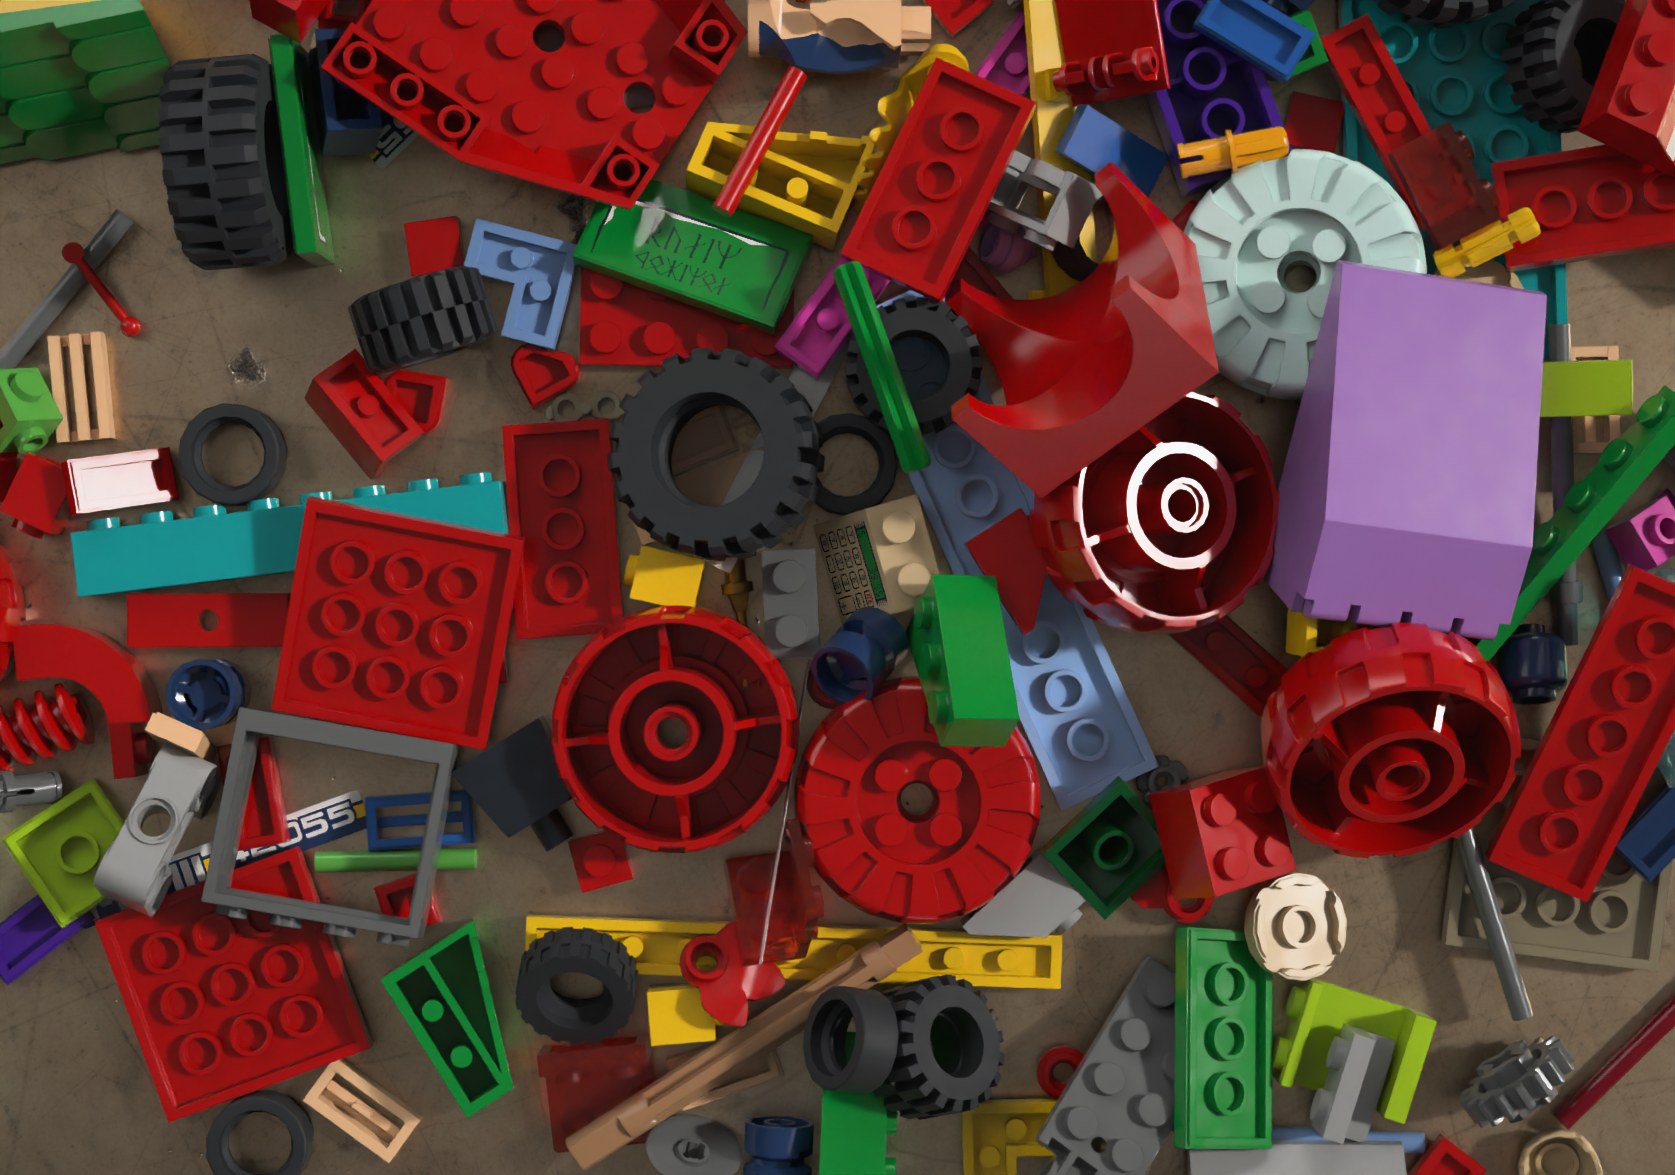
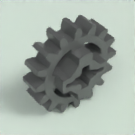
M1550 1036L1544 1041L1539 1037L1529 1046H1527L1524 1040L1516 1041L1496 1056L1486 1059L1479 1065L1476 1071L1480 1077L1474 1078L1469 1082L1471 1087L1461 1093L1463 1099L1460 1103L1473 1122L1477 1123L1481 1128L1488 1123L1492 1127L1497 1126L1505 1117L1510 1123L1524 1120L1529 1113L1542 1105L1549 1104L1556 1097L1558 1091L1554 1086L1563 1084L1567 1080L1564 1075L1573 1071L1574 1067L1571 1063L1574 1062V1059L1560 1039L1556 1040L1554 1036Z

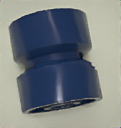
M874 607L857 609L813 656L811 669L814 680L821 691L830 699L842 705L865 690L868 691L862 699L869 700L907 656L909 648L907 634L901 624L889 613Z
M223 658L197 659L182 664L172 673L166 685L165 700L169 712L177 721L195 729L207 730L221 727L237 720L239 707H248L251 698V685L247 674L234 662Z
M779 1115L747 1118L745 1121L744 1152L752 1156V1160L744 1164L743 1175H812V1167L806 1164L804 1160L813 1154L814 1122L805 1118Z

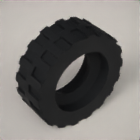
M564 927L560 931L554 932L551 930L544 933V937L539 940L536 938L529 945V950L524 951L522 955L515 992L517 1010H521V1018L526 1024L529 1023L533 1026L535 1032L541 1036L544 1034L551 1037V1040L556 1042L565 1041L571 1042L572 1045H581V1043L590 1042L591 1044L601 1042V1039L606 1037L611 1038L617 1034L621 1027L624 1028L628 1024L630 1014L633 1015L638 980V970H635L636 962L634 957L627 953L626 946L621 942L618 943L613 940L611 935L604 932L602 934L595 932L591 928L573 929V927ZM561 973H583L600 980L604 990L600 996L595 998L571 999L553 991L550 981L553 976Z

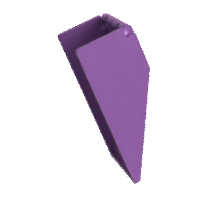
M1337 260L1278 491H1280L1278 522L1272 547L1275 553L1263 577L1291 611L1302 613L1304 606L1306 618L1345 622L1350 610V619L1354 624L1392 627L1393 622H1400L1401 619L1402 623L1426 624L1428 629L1446 634L1450 632L1452 627V632L1462 637L1491 641L1497 635L1499 624L1510 625L1533 547L1547 304L1546 294L1540 291Z

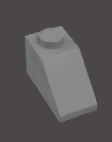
M1037 849L1026 859L1015 878L994 896L993 900L966 914L960 922L962 927L971 935L1046 938L1054 930L1061 935L1071 928L1082 916L1083 913L1078 908L1085 900Z

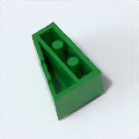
M932 574L923 595L917 596L915 600L914 614L905 631L927 701L930 723L934 725L940 746L1005 747L1020 718L996 576Z
M471 919L387 972L380 979L467 1118L514 1088L475 923Z
M856 1032L846 1033L845 1053L847 1064L855 1047ZM822 1089L819 1175H896V1157H886V1135H897L898 1111L891 1112L883 1106L884 1097H876L872 1091L868 1094Z

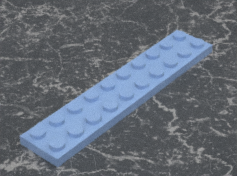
M910 290L877 305V308L881 305L883 308L891 305L893 300L905 298V301H916L917 297H927ZM944 297L941 303L947 305ZM927 298L929 303H933L936 305L940 304L934 300ZM854 332L847 340L848 345L854 337ZM913 336L899 339L891 345L909 399L911 401L922 400L934 394L942 385L946 372L945 360L938 347L924 338ZM981 376L980 387L975 398L984 403L994 405ZM955 422L939 433L923 436L931 458V465L907 475L952 574L984 576L964 546V543L1020 507L1028 516L1030 510L1034 509L1035 493ZM1047 573L1035 627L1025 635L1020 633L1000 602L1019 721L1059 809L1063 811L1098 795L1118 776L1126 782L1159 767L1092 619L1085 615L1083 607L1076 602L1067 601L1056 589Z

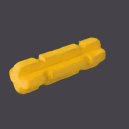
M1523 207L1507 215L1508 221L1502 223L1499 219L1459 239L1460 245L1454 247L1451 243L1435 251L1433 259L1439 273L1442 276L1454 278L1466 272L1465 266L1469 264L1474 268L1513 249L1512 243L1518 240L1523 244L1537 237L1541 230L1532 210L1529 207Z

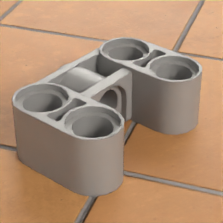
M168 743L163 745L151 765L146 782L116 840L111 844L98 867L94 878V886L101 895L149 917H152L157 912L173 878V872L169 867V863L186 828L193 817L202 820L207 815L219 792L222 775L218 765ZM162 813L171 818L170 826L164 834L150 837L142 833L143 823L149 816Z

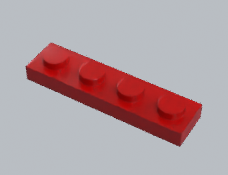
M1365 14L1321 38L1330 70L1399 196L1408 206L1419 231L1425 230L1470 205L1471 202L1369 15Z

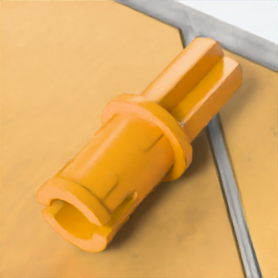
M1281 126L1233 135L1230 129L1225 130V136L1186 144L1178 143V159L1197 155L1202 156L1200 161L1179 164L1182 179L1231 169L1233 174L1238 172V167L1256 163L1261 159L1262 162L1285 158L1289 154L1287 133L1284 127Z

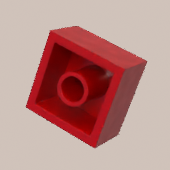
M1264 766L1230 769L1149 794L1174 900L1214 898L1296 870L1283 811L1273 795Z

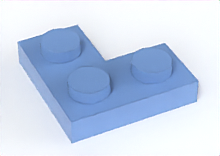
M476 218L464 266L478 268L482 277L514 285L501 336L555 351L577 268L572 256L577 244Z

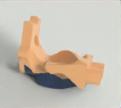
M747 0L748 56L782 58L798 69L833 74L868 72L878 68L889 72L899 68L900 56H921L929 48V43L931 42V6H901V0H828L827 2L810 3V9H801L789 5L786 0Z

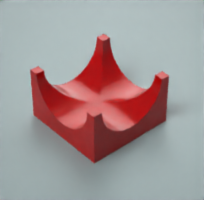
M1112 162L1098 171L1094 177L1096 188L1106 199L1113 214V238L1101 263L1083 281L1066 291L1052 296L1032 300H1014L982 292L960 277L949 286L944 296L945 303L958 316L961 315L966 320L968 328L976 335L977 340L987 353L1000 379L1006 399V406H996L984 403L967 393L951 405L952 420L1041 498L1219 373L1195 243Z

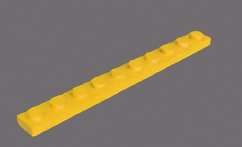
M528 914L526 916L525 951L529 950V945L536 938L539 940L544 937V933L551 930L556 932L564 927H573V929H583L585 927L601 934L603 932L609 934L613 940L618 943L621 942L626 946L627 953L634 957L636 962L635 970H638V975L682 976L680 956L685 945L699 936H715L731 921ZM768 923L764 955L776 964L785 980H813L876 938H882L897 927ZM910 928L920 942L923 952L897 968V971L878 982L905 984L934 976L953 975L956 977V980L965 979L972 983V986L1061 989L1062 934L1050 933L1046 938L971 935L966 930ZM703 956L697 960L696 965L701 971L710 972L716 968L717 963L712 957Z

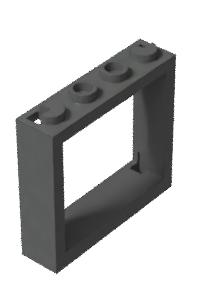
M239 707L202 902L217 904L215 914L233 918L248 919L249 910L271 913L269 923L285 927L302 928L303 919L324 922L323 933L355 938L357 928L377 931L376 942L408 947L410 937L424 938L454 780L451 772L456 769L460 746ZM260 734L437 764L408 918L231 888Z

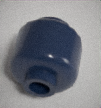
M1530 623L1519 625L1495 653L1497 672L1509 695L1513 697V703L1540 705L1556 700V693L1565 689L1568 684L1565 642L1561 637L1545 632V626L1542 624Z

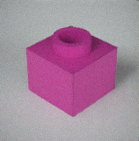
M1667 496L1640 505L1605 529L1626 567L1630 563L1647 571L1658 567L1675 555V509Z

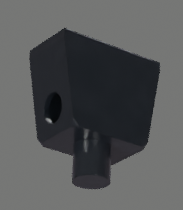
M543 715L451 773L508 838L530 825L542 846L548 852L574 834L557 809L571 800L572 796L566 788L563 779L559 777L551 744L552 731Z

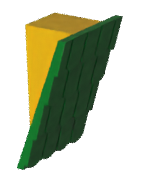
M0 0V165L35 157L44 161H52L118 147L120 153L159 145V138H161L159 125V109L161 108L160 90L164 85L163 77L171 66L139 0Z

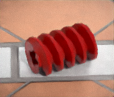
M58 683L54 687L55 701L53 702L49 701L43 691L38 690L34 693L35 708L30 709L21 697L14 699L15 715L9 716L3 706L0 705V770H10L13 772L18 762L23 766L33 765L38 755L43 759L53 758L57 754L58 747L64 752L73 751L78 745V740L83 744H93L95 741V728L83 698L79 694L70 695L62 683Z

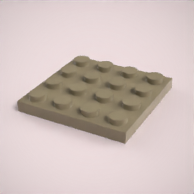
M1520 738L1521 757L1515 759L1514 772L1516 777L1502 801L1500 803L1496 802L1481 817L1482 821L1474 826L1514 954L1658 972L1672 861L1649 884L1644 882L1613 852L1588 902H1584L1487 859L1485 853L1541 741ZM1661 756L1630 819L1675 774L1674 757ZM1454 839L1441 942L1451 946L1490 950Z

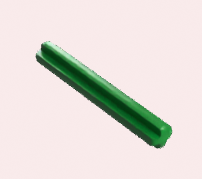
M859 261L842 264L834 269L833 276L902 470L906 474H911L925 469L931 465V458L862 264Z

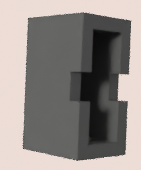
M816 549L761 551L765 645L777 659L813 657L820 650Z

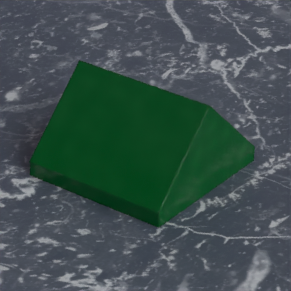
M1119 776L1039 850L1104 920L1165 864L1154 814Z

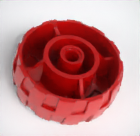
M1191 392L1043 498L1035 493L1034 509L1030 510L1031 529L1035 547L1041 549L1047 564L1045 568L1046 573L1067 601L1076 602L1083 607V612L1088 618L1102 625L1126 632L1155 635L1184 632L1213 623L1227 616L1244 603L1243 596L1251 587L1261 583L1275 553L1272 547L1278 522L1280 491L1276 490L1271 471V466L1274 464L1259 434L1254 435L1239 418L1241 413L1216 395H1200Z
M664 605L639 610L619 618L604 627L581 648L564 673L556 693L552 709L551 744L559 777L563 779L575 805L597 828H602L623 843L638 849L654 853H692L717 847L733 840L749 830L769 812L785 789L794 767L793 764H795L797 758L800 718L795 692L780 660L774 656L758 635L733 618L715 611L685 605ZM742 679H747L748 689L741 690L743 689ZM759 679H761L762 687L760 688L758 683ZM667 717L680 719L687 728L685 743L678 746L666 743L659 733L661 721Z
M1393 622L1392 627L1371 630L1363 627L1332 638L1329 645L1315 653L1308 652L1281 678L1282 684L1276 692L1271 693L1263 711L1260 724L1262 758L1265 773L1277 803L1284 811L1291 826L1301 836L1315 845L1323 844L1332 848L1336 854L1368 859L1370 856L1393 855V857L1406 856L1429 850V847L1451 837L1455 839L1480 823L1482 821L1481 817L1496 802L1500 803L1505 797L1516 777L1514 772L1515 759L1521 757V739L1517 716L1510 695L1497 670L1491 662L1485 661L1478 647L1466 638L1451 631L1449 634L1428 629L1426 624Z
M906 676L885 680L869 700L862 699L867 694L868 690L857 694L849 702L836 706L813 732L803 751L795 778V821L801 844L818 875L839 897L869 915L904 924H935L939 921L964 916L993 900L994 896L1015 878L1032 849L1040 821L1041 790L1039 776L1033 754L1017 726L1005 747L940 746L934 725L929 720L928 705L919 676ZM910 784H924L931 791V803L923 811H909L901 802L902 792Z

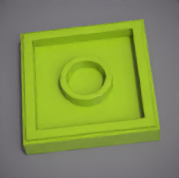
M93 778L1 838V840L61 928H65L108 899L96 889L94 878L105 853L116 840L124 821Z

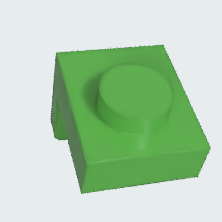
M38 367L0 369V419L4 425L0 430V453L19 452L20 454H26V452L34 453L42 449L63 420Z

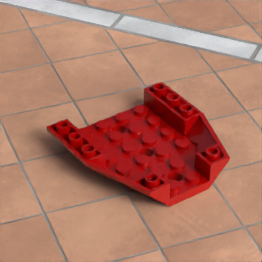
M372 0L356 24L350 23L322 64L321 69L460 163L630 211L748 31L724 0ZM542 25L556 27L562 33L563 46L554 52L542 51L533 40L535 29ZM632 86L645 87L653 96L652 109L643 114L630 111L624 103V92Z

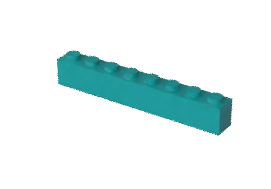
M491 472L459 476V486L439 488L438 479L406 482L407 492L386 494L385 485L353 488L354 498L335 500L509 534L506 482L492 481ZM332 492L299 495L300 505L280 507L279 498L251 500L246 502L247 511L228 514L226 513L225 504L193 508L194 518L173 520L172 511L140 514L141 524L120 526L119 517L86 521L87 531L70 533L78 597H95L294 573L306 501L310 496L333 500Z

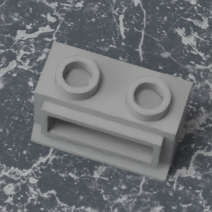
M1015 150L987 208L990 213L986 221L1013 234H1016L1019 226L1022 225L1027 228L1023 238L1051 251H1054L1057 242L1074 248L1094 203L1103 195L1096 188L1095 184L1069 171L1064 172L1038 158L1034 160ZM1029 185L1057 196L1046 221L1018 209Z

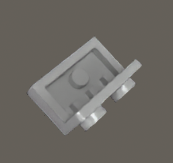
M1343 1024L1340 1037H1334L1326 1060V1067L1330 1068L1323 1089L1319 1088L1317 1090L1310 1111V1119L1313 1120L1312 1127L1322 1138L1344 1144L1345 1138L1358 1142L1366 1140L1395 1048V1042L1391 1038Z

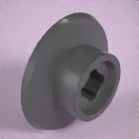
M688 1114L666 1118L652 1128L646 1141L648 1158L660 1175H734L741 1163V1148L735 1136L722 1124L703 1116Z

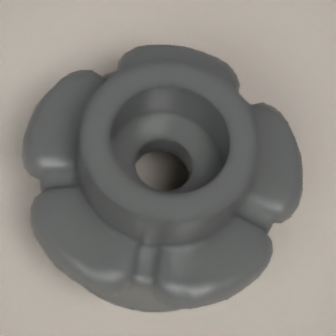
M1156 755L1155 758L1159 767L1136 777L1137 789L1143 792L1144 800L1149 805H1151L1149 794L1186 783L1189 775L1186 767L1180 761H1171L1166 755ZM1164 776L1168 779V784L1161 787L1158 784V779Z

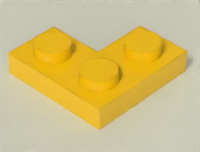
M1058 1099L987 1100L986 1102L978 1103V1107L973 1110L961 1112L963 1175H1017V1157L1055 1156L1050 1150L1035 1142L1034 1138Z

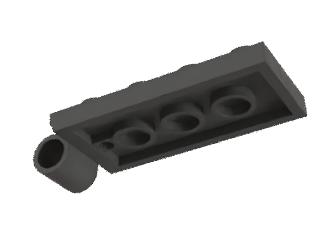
M1150 956L1139 965L1035 1136V1142L1055 1154L1043 1167L1039 1175H1145L1173 1128L1175 974ZM1092 1140L1099 1144V1153L1092 1149Z

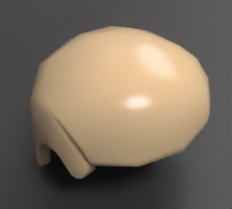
M1565 1128L1544 1130L1536 1134L1524 1144L1517 1165L1519 1175H1603L1600 1160L1592 1145L1584 1136H1579L1575 1131Z

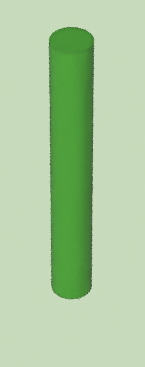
M448 848L440 850L437 870L477 869L476 848ZM421 849L317 851L314 857V867L316 873L417 871Z

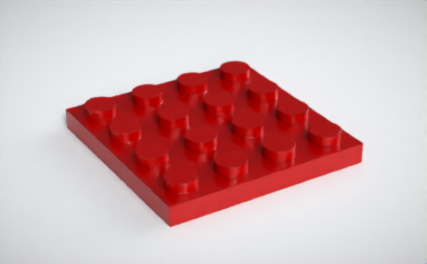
M310 496L306 501L271 710L486 750L526 537Z
M300 845L234 869L231 888L321 903ZM205 880L166 894L159 909L152 917L128 908L94 921L168 1123L365 1051L373 1046L332 934L323 933L324 922L303 919L302 928H292L270 924L271 913L249 910L248 919L215 914L217 904L202 902Z

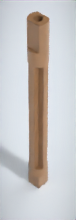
M907 924L900 925L880 939L876 938L746 1022L744 1027H738L567 1137L565 1141L568 1150L581 1168L586 1171L805 1030V1024L811 1007L821 993L832 986L869 989L897 971L899 966L923 952L920 942Z

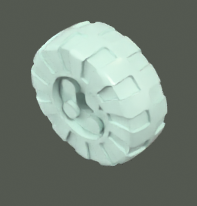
M1293 149L1285 158L1262 162L1261 159L1256 163L1238 167V172L1232 174L1231 171V177L1221 180L1207 191L1189 216L1184 229V233L1196 245L1219 372L1239 386L1272 398L1285 400L1302 399L1337 260L1427 274L1422 236L1408 206L1386 180L1360 162L1352 161L1327 151ZM1296 265L1309 266L1316 273L1315 284L1305 292L1292 291L1285 283L1287 273Z

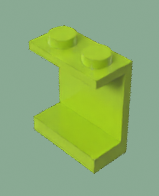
M1316 978L1303 980L1301 987L1293 986L1285 1009V1016L1291 1018L1285 1038L1278 1036L1273 1045V1069H1275L1273 1077L1281 1086L1288 1088L1295 1084L1317 1091L1319 1088L1323 1089L1330 1069L1326 1067L1328 1051L1334 1037H1340L1343 1024L1391 1038L1395 1042V1048L1375 1110L1383 1118L1405 1124L1437 1021L1426 1013Z

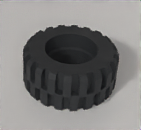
M255 54L180 60L169 68L163 77L164 85L160 90L161 108L159 109V125L161 138H159V145L163 160V181L168 194V208L170 215L173 216L177 240H180L182 243L181 249L185 257L189 258V262L203 270L280 264L292 254L294 249L271 64Z
M709 347L692 349L691 357L683 358L675 354L662 360L665 369L657 374L648 369L637 379L638 383L642 386L637 395L632 397L627 393L625 394L619 408L626 411L621 424L612 422L609 439L616 442V453L607 454L609 471L617 474L618 482L613 485V489L618 501L627 504L630 509L627 514L637 527L646 530L650 534V538L660 544L689 556H696L709 561H725L726 558L730 557L742 560L756 556V550L765 546L771 549L784 541L781 534L789 527L797 529L806 518L801 512L808 500L815 503L820 490L815 485L817 472H824L825 456L819 453V442L823 441L820 425L813 420L811 415L813 409L807 399L797 391L794 384L769 364L756 357L750 358L741 351L724 348L722 353L714 352ZM719 405L735 407L746 412L757 423L762 432L764 457L761 469L750 488L734 501L721 506L698 504L686 497L674 481L671 467L674 443L684 425L701 411Z

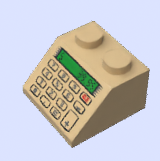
M917 494L813 525L842 625L855 610L863 607L879 608L889 614L914 608L917 596L923 595L932 574L940 575Z

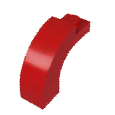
M61 623L15 626L13 648L17 681L61 677L84 685L99 699L107 716L114 779L132 778L148 774V764H152L154 760V744L152 737L147 732H144L143 722H148L153 713L157 714L159 712L163 714V709L152 678L136 656L125 646L104 633L79 625Z

